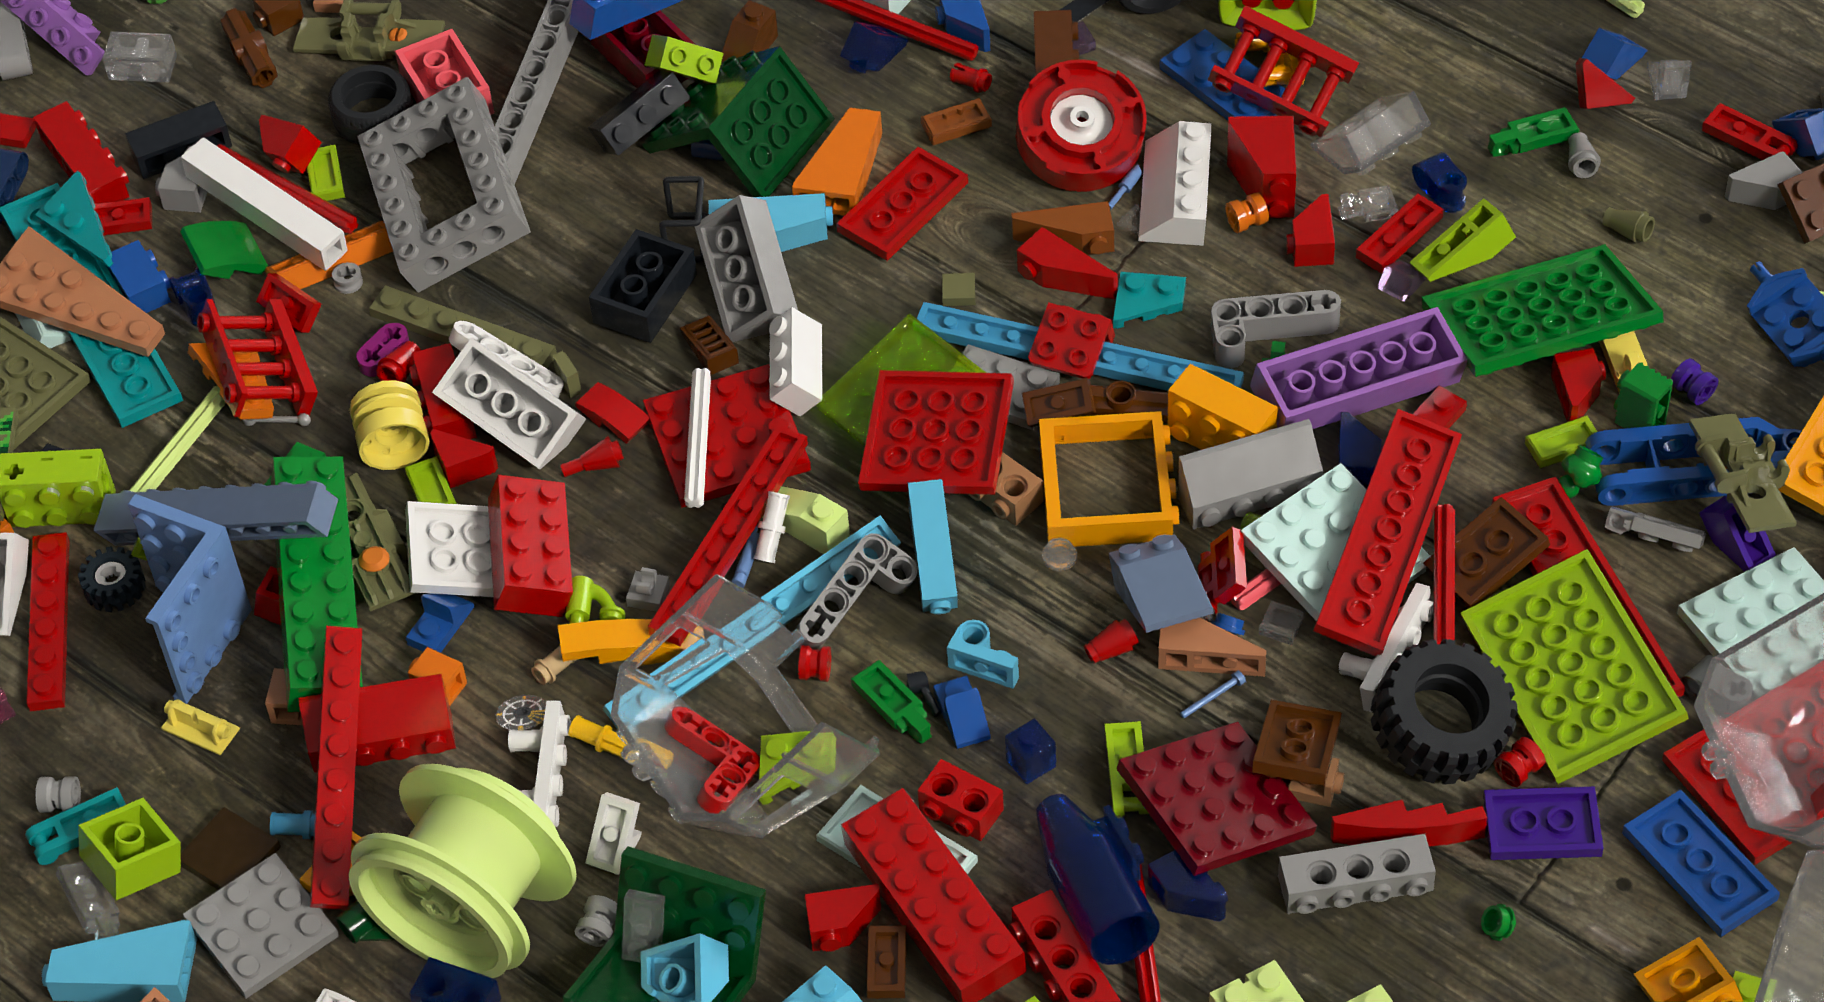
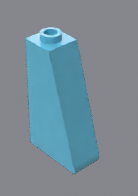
M825 193L753 197L766 200L781 252L828 239L827 226H833L832 206H826ZM732 199L709 200V214Z
M938 479L908 483L909 514L916 564L918 566L923 612L930 611L932 614H945L953 608H958L943 481Z
M181 920L53 949L49 964H45L43 967L42 983L44 987L48 988L53 1001L140 1002L155 987L170 1002H185L197 937L190 920Z

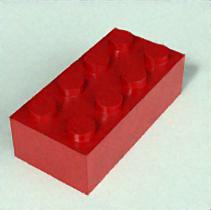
M498 475L488 498L494 610L562 617L573 594L565 483Z

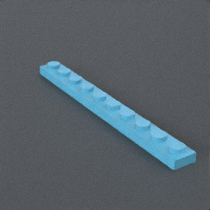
M880 515L605 704L603 711L621 735H628L808 610L865 535L871 533L879 534L897 547L901 544L900 540ZM863 549L868 558L878 559V555L873 549ZM851 574L844 575L846 582L855 577Z

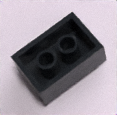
M636 229L589 296L593 323L651 343L697 275L694 249Z

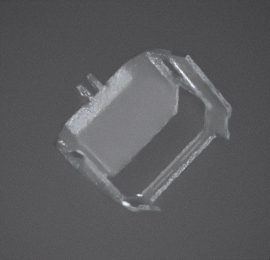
M715 574L619 666L610 716L618 727L616 730L618 737L627 745L620 752L622 758L626 763L634 765L632 773L637 779L641 781L653 779L650 782L652 788L667 800L670 805L668 811L678 823L684 824L686 822L699 829L763 839L768 833L844 789L880 755V750L876 747L879 744V738L873 736L864 744L822 721L817 725L777 668L807 638L797 628L791 633L778 620L782 618V614L772 604L718 574ZM680 628L705 640L703 644L656 675L652 676L638 669L655 650ZM726 652L757 682L792 733L811 732L788 753L783 752L781 754L783 758L750 789L746 786L727 811L721 810L719 814H714L700 807L697 802V795L717 766L671 737L665 730L664 725L675 707L682 706L691 709L667 685L721 653ZM708 741L710 744H712V745L718 747V746L715 745L714 743ZM724 777L726 780L734 783L732 780ZM783 777L808 788L769 816L766 815L757 801ZM715 792L714 795L719 797L720 794L718 792Z

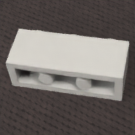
M791 307L781 316L774 318L769 327L770 400L796 415L802 416L822 401V324Z

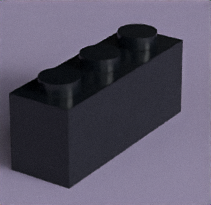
M658 71L591 124L588 129L605 153L620 155L688 101L690 96L673 72Z
M215 101L125 133L131 155L143 179L162 173L166 164L181 157L190 146L195 145L203 137L216 146L222 144L228 148L232 147L227 125Z

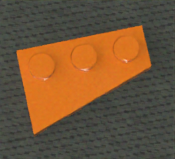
M189 343V356L193 361H199L203 366V374L208 380H214L220 388L221 397L224 399L223 387L207 344ZM233 352L237 363L260 362L258 352ZM242 376L245 386H267L265 376ZM272 399L246 400L241 416L238 417L239 420L273 418L274 406Z

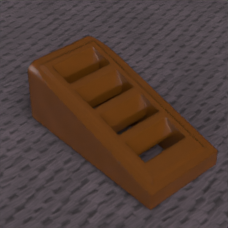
M710 315L680 328L682 335L702 366L710 371V376L739 364L737 348ZM709 334H712L711 336H708V337H706V338H704V339L698 340V339H700V338H702V337H704V336H707V335H709Z

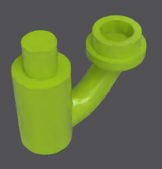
M586 576L572 577L573 594L565 613V617L570 621V624L589 621L592 599L602 606L599 611V618L601 620L625 619V611L615 605L604 588L594 584Z

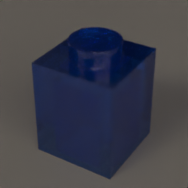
M1035 718L1005 736L1006 760L1026 784L1056 767V743Z

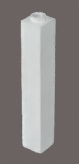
M204 137L195 145L190 146L181 156L184 172L188 179L324 271L328 270L348 251L343 230Z

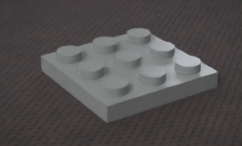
M276 853L183 913L184 920H190L195 935L245 999L339 937L337 929L320 908H310V895Z

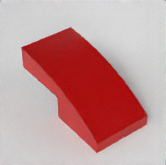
M599 382L575 403V406L598 427L604 424L626 444L650 420L649 416L630 400Z

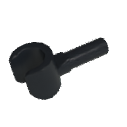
M919 671L907 674L908 688L914 694L922 693V697L934 717L939 716L942 712L929 689L926 673Z

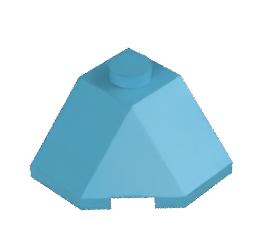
M701 933L641 951V987L660 1002H712L729 981L728 945Z

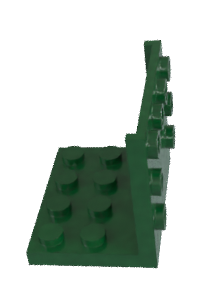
M777 46L756 53L755 51H750L738 58L736 56L729 57L721 62L716 84L700 81L690 84L685 89L690 99L648 132L650 136L642 145L651 154L709 139L753 197H769L835 118L783 49Z
M627 846L621 855L614 934L563 996V1002H660L641 987V951L699 933L728 945L729 981L712 1002H741L756 982L766 889Z

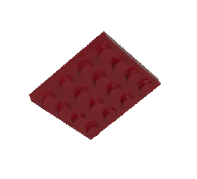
M1239 722L1119 759L1116 768L1194 876L1312 836L1317 828L1316 823L1293 793L1288 790L1287 785L1281 778H1271L1252 772L1257 746Z

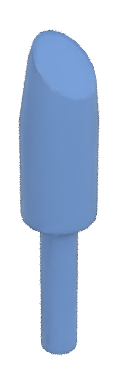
M1138 164L1120 182V189L1109 201L1110 210L1125 192H1130L1143 173Z

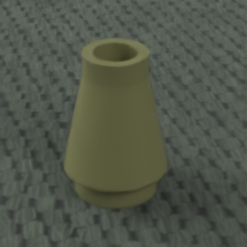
M1609 207L1603 217V226L1615 230L1635 243L1640 241L1647 242L1653 233L1655 219L1649 216L1647 211L1622 210Z

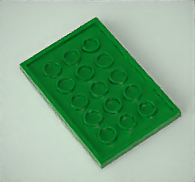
M1606 244L1421 297L1424 311L1438 307L1466 356L1467 367L1475 377L1488 375L1508 367L1519 366L1525 362L1542 357H1550L1556 353L1584 347L1587 344L1615 338L1621 334L1646 329L1652 325L1664 322L1663 310Z

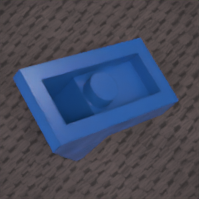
M423 594L421 600L424 613L406 636L407 644L422 652L429 647L441 653L473 610L474 603L456 595Z
M967 675L933 686L935 698L957 749L991 739L979 691L977 688H972Z

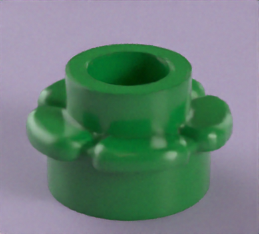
M1504 904L1489 906L1481 918V926L1484 933L1490 935L1496 941L1508 938L1516 927L1515 914L1512 908L1506 907Z

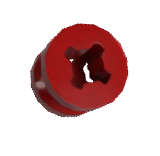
M801 645L798 665L799 680H808L810 677H815L822 682H828L831 672V647L823 646L820 649H812L810 645Z

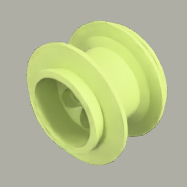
M421 764L411 768L400 782L399 795L402 805L415 827L408 837L391 833H372L363 836L356 843L351 853L352 867L349 871L351 889L363 909L384 931L420 957L463 976L478 979L499 977L506 970L521 965L530 950L527 930L513 908L520 898L536 901H554L565 897L576 881L577 873L573 858L548 816L531 799L508 783L490 774L469 768H455L442 764Z

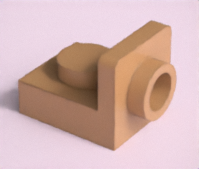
M1332 757L1325 786L1309 785L1291 780L1288 790L1299 801L1331 807L1334 793L1341 794L1345 773L1339 772L1340 759Z

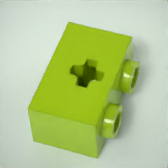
M652 35L645 66L661 71L673 72L675 75L696 81L716 84L723 53L668 36Z

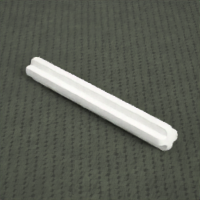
M696 368L692 372L684 495L685 505L689 508H700L704 504L711 386L710 371L707 368Z

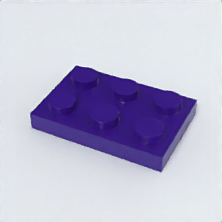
M1595 786L1484 790L1483 801L1487 816L1486 827L1490 860L1602 857L1604 848Z

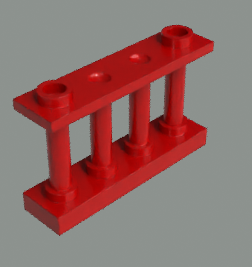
M1244 6L1235 26L1240 29L1242 34L1224 69L1214 64L1208 81L1212 82L1213 86L1219 91L1225 93L1232 92L1278 116H1293L1294 124L1298 125V128L1303 133L1322 137L1329 122L1322 119L1321 116L1338 83L1344 81L1349 84L1359 62ZM1258 38L1268 43L1270 49L1251 83L1235 75L1252 40ZM1288 53L1296 57L1299 63L1282 96L1279 97L1265 90L1264 87L1281 54ZM1316 67L1326 72L1327 78L1312 108L1308 112L1292 102L1309 69Z
M206 299L203 311L197 317V327L199 332L203 333L223 387L224 400L226 403H229L233 416H241L246 400L288 399L289 402H292L297 416L303 413L310 416L318 391L282 299H269L265 312L261 316H219L213 299ZM224 329H261L262 332H265L267 339H228ZM233 352H270L271 355H274L276 362L237 363ZM279 375L283 379L285 386H245L242 376Z

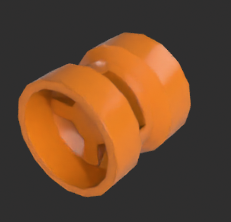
M1258 192L1247 195L1243 201L1233 200L1226 203V215L1231 228L1236 233L1246 231L1250 225L1260 226L1269 221L1267 205Z

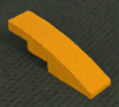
M652 619L596 620L558 625L562 659L564 662L598 656L600 664L635 659L636 667L668 662L703 638L701 623L693 625L681 646L649 635L648 625Z

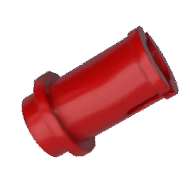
M958 62L954 64L955 68L951 69V82L972 87L977 93L986 92L990 88L992 75L988 73L987 69L981 68L977 70Z

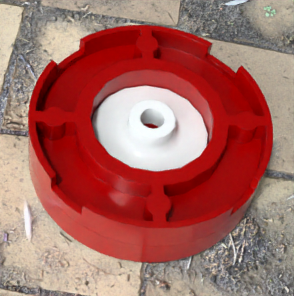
M1068 60L1051 65L1038 73L1029 82V86L1019 102L1015 130L1019 153L1028 168L1036 176L1052 186L1077 192L1103 189L1122 179L1134 167L1139 158L1147 122L1145 104L1140 92L1129 78L1120 71H1117L1115 74L1107 69L1098 67L1097 61Z

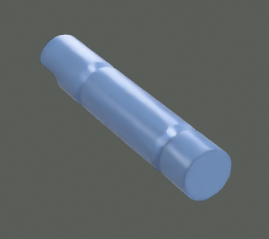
M758 525L744 546L731 582L734 588L743 589L745 587L747 577L754 562L753 557L759 539V533H757Z

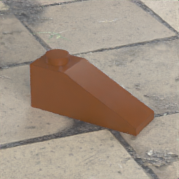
M1108 201L1011 213L1013 240L1026 242L1043 227L1087 255L1115 252L1114 226Z

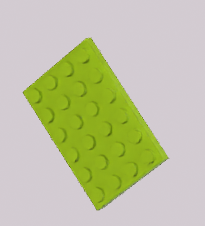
M1588 549L1460 613L1482 654L1484 652L1492 658L1490 663L1495 668L1500 666L1505 672V683L1510 682L1512 684L1515 695L1511 700H1515L1517 703V715L1532 741L1542 750L1546 760L1545 764L1557 785L1689 719L1687 711Z

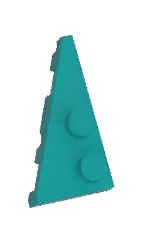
M77 170L35 215L43 224L107 267H110L113 264L110 247L104 239V230L99 215L94 210L93 198L89 195L86 187L87 181Z

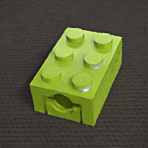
M102 449L0 453V501L8 522L12 527L27 528L30 526L96 524L105 494L116 493Z

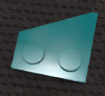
M1121 272L1113 317V328L1124 327V321L1139 317L1142 318V321H1147L1161 314L1169 315L1182 311L1186 290V277Z

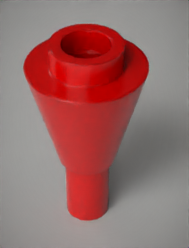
M607 436L580 455V458L563 463L560 467L564 477L583 470L594 471L620 468L619 461L623 460L624 456L618 441L611 442L609 436Z

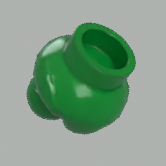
M1578 445L1575 453L1565 456L1561 463L1567 475L1559 477L1558 481L1569 499L1575 497L1579 493L1580 488H1587L1590 485L1598 484L1602 478L1599 465L1603 457L1581 445Z

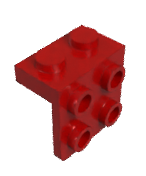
M1048 302L1028 356L1029 362L1034 366L1082 379L1091 378L1104 342L1113 343L1115 338L1112 320L1099 314H1091L1069 306Z

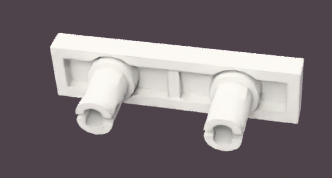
M1420 583L1415 584L1405 605L1398 609L1382 655H1377L1373 660L1351 655L1347 652L1342 655L1339 662V673L1364 680L1360 686L1363 710L1372 712L1370 708L1371 701L1376 694L1375 690L1389 666L1398 655L1403 654L1405 649L1419 644L1423 626L1426 622L1432 620L1434 602L1431 599L1430 586Z
M546 701L543 727L537 730H509L508 747L510 752H540L535 787L532 790L519 791L531 799L548 816L553 825L558 827L559 808L556 805L557 796H562L563 778L560 775L561 766H566L567 748L564 745V738L569 736L571 720L569 715L564 714L561 701Z

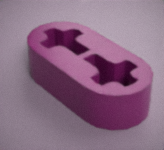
M400 323L384 325L359 349L356 358L360 372L363 375L376 377L379 360L406 341H409L408 332L404 325Z

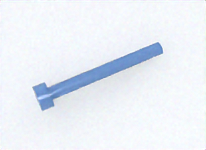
M1237 670L1231 675L1232 679L1180 712L1183 719L1234 685L1241 686L1246 682L1244 675Z

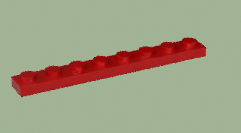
M778 425L775 427L648 625L649 635L681 646L764 515L768 491L778 493L807 447L808 439L806 435Z
M326 626L310 908L346 910L349 905V871L351 866L363 628Z

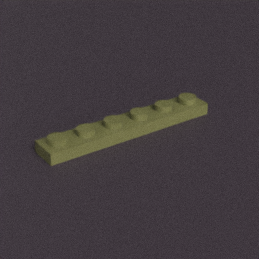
M386 285L369 307L370 315L373 318L387 323H400L407 330L446 344L450 343L449 336L455 322L467 321L490 333L545 368H548L553 361L552 355L557 353L556 347L549 343Z

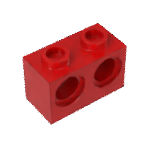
M943 759L939 760L918 789L919 810L927 818L933 821L940 820L953 827L960 835L965 837L971 836L979 841H982L1004 810L1002 789ZM978 809L979 811L971 812L969 810Z

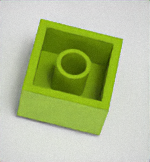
M144 798L78 825L79 856L116 901L181 873V842Z

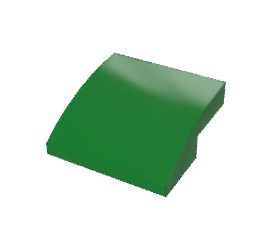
M208 221L184 226L180 231L202 275L229 279L235 270L262 275L268 266L247 224L244 222Z

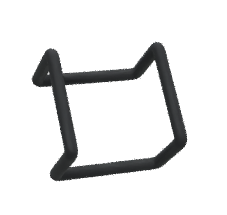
M668 176L663 179L668 216L673 219L695 218V220L661 221L659 223L660 236L667 239L666 227L698 226L701 223V218H705L708 214L702 212L704 179L702 177ZM669 183H698L695 212H673ZM701 247L700 255L695 256V262L704 261Z

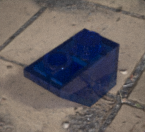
M1176 850L1148 864V884L1167 911L1214 921H1221L1226 918L1227 893L1218 881L1213 882L1208 875V871L1194 876Z

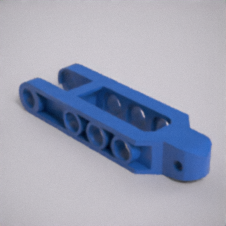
M1760 417L1738 418L1748 437L1753 438L1756 447L1763 444L1765 435L1770 434L1773 437L1776 445L1771 456V462L1775 469H1777L1778 461L1787 457L1796 442L1790 440L1795 437L1798 438L1802 430L1779 429ZM1689 423L1604 430L1590 435L1585 442L1586 448L1593 450L1603 457L1600 465L1644 461L1646 464V468L1627 470V473L1611 474L1601 478L1600 482L1595 484L1598 500L1604 505L1616 506L1727 496V494L1718 492L1714 483L1716 479L1708 465L1704 466V463H1698L1696 467L1670 469L1669 466L1661 467L1659 460L1700 457L1695 450V444L1698 440Z

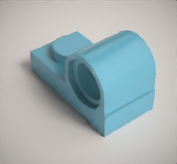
M979 620L965 621L957 628L947 646L948 667L1014 689L1019 679L1018 657L1012 656L1003 650L996 651L991 649L989 628Z

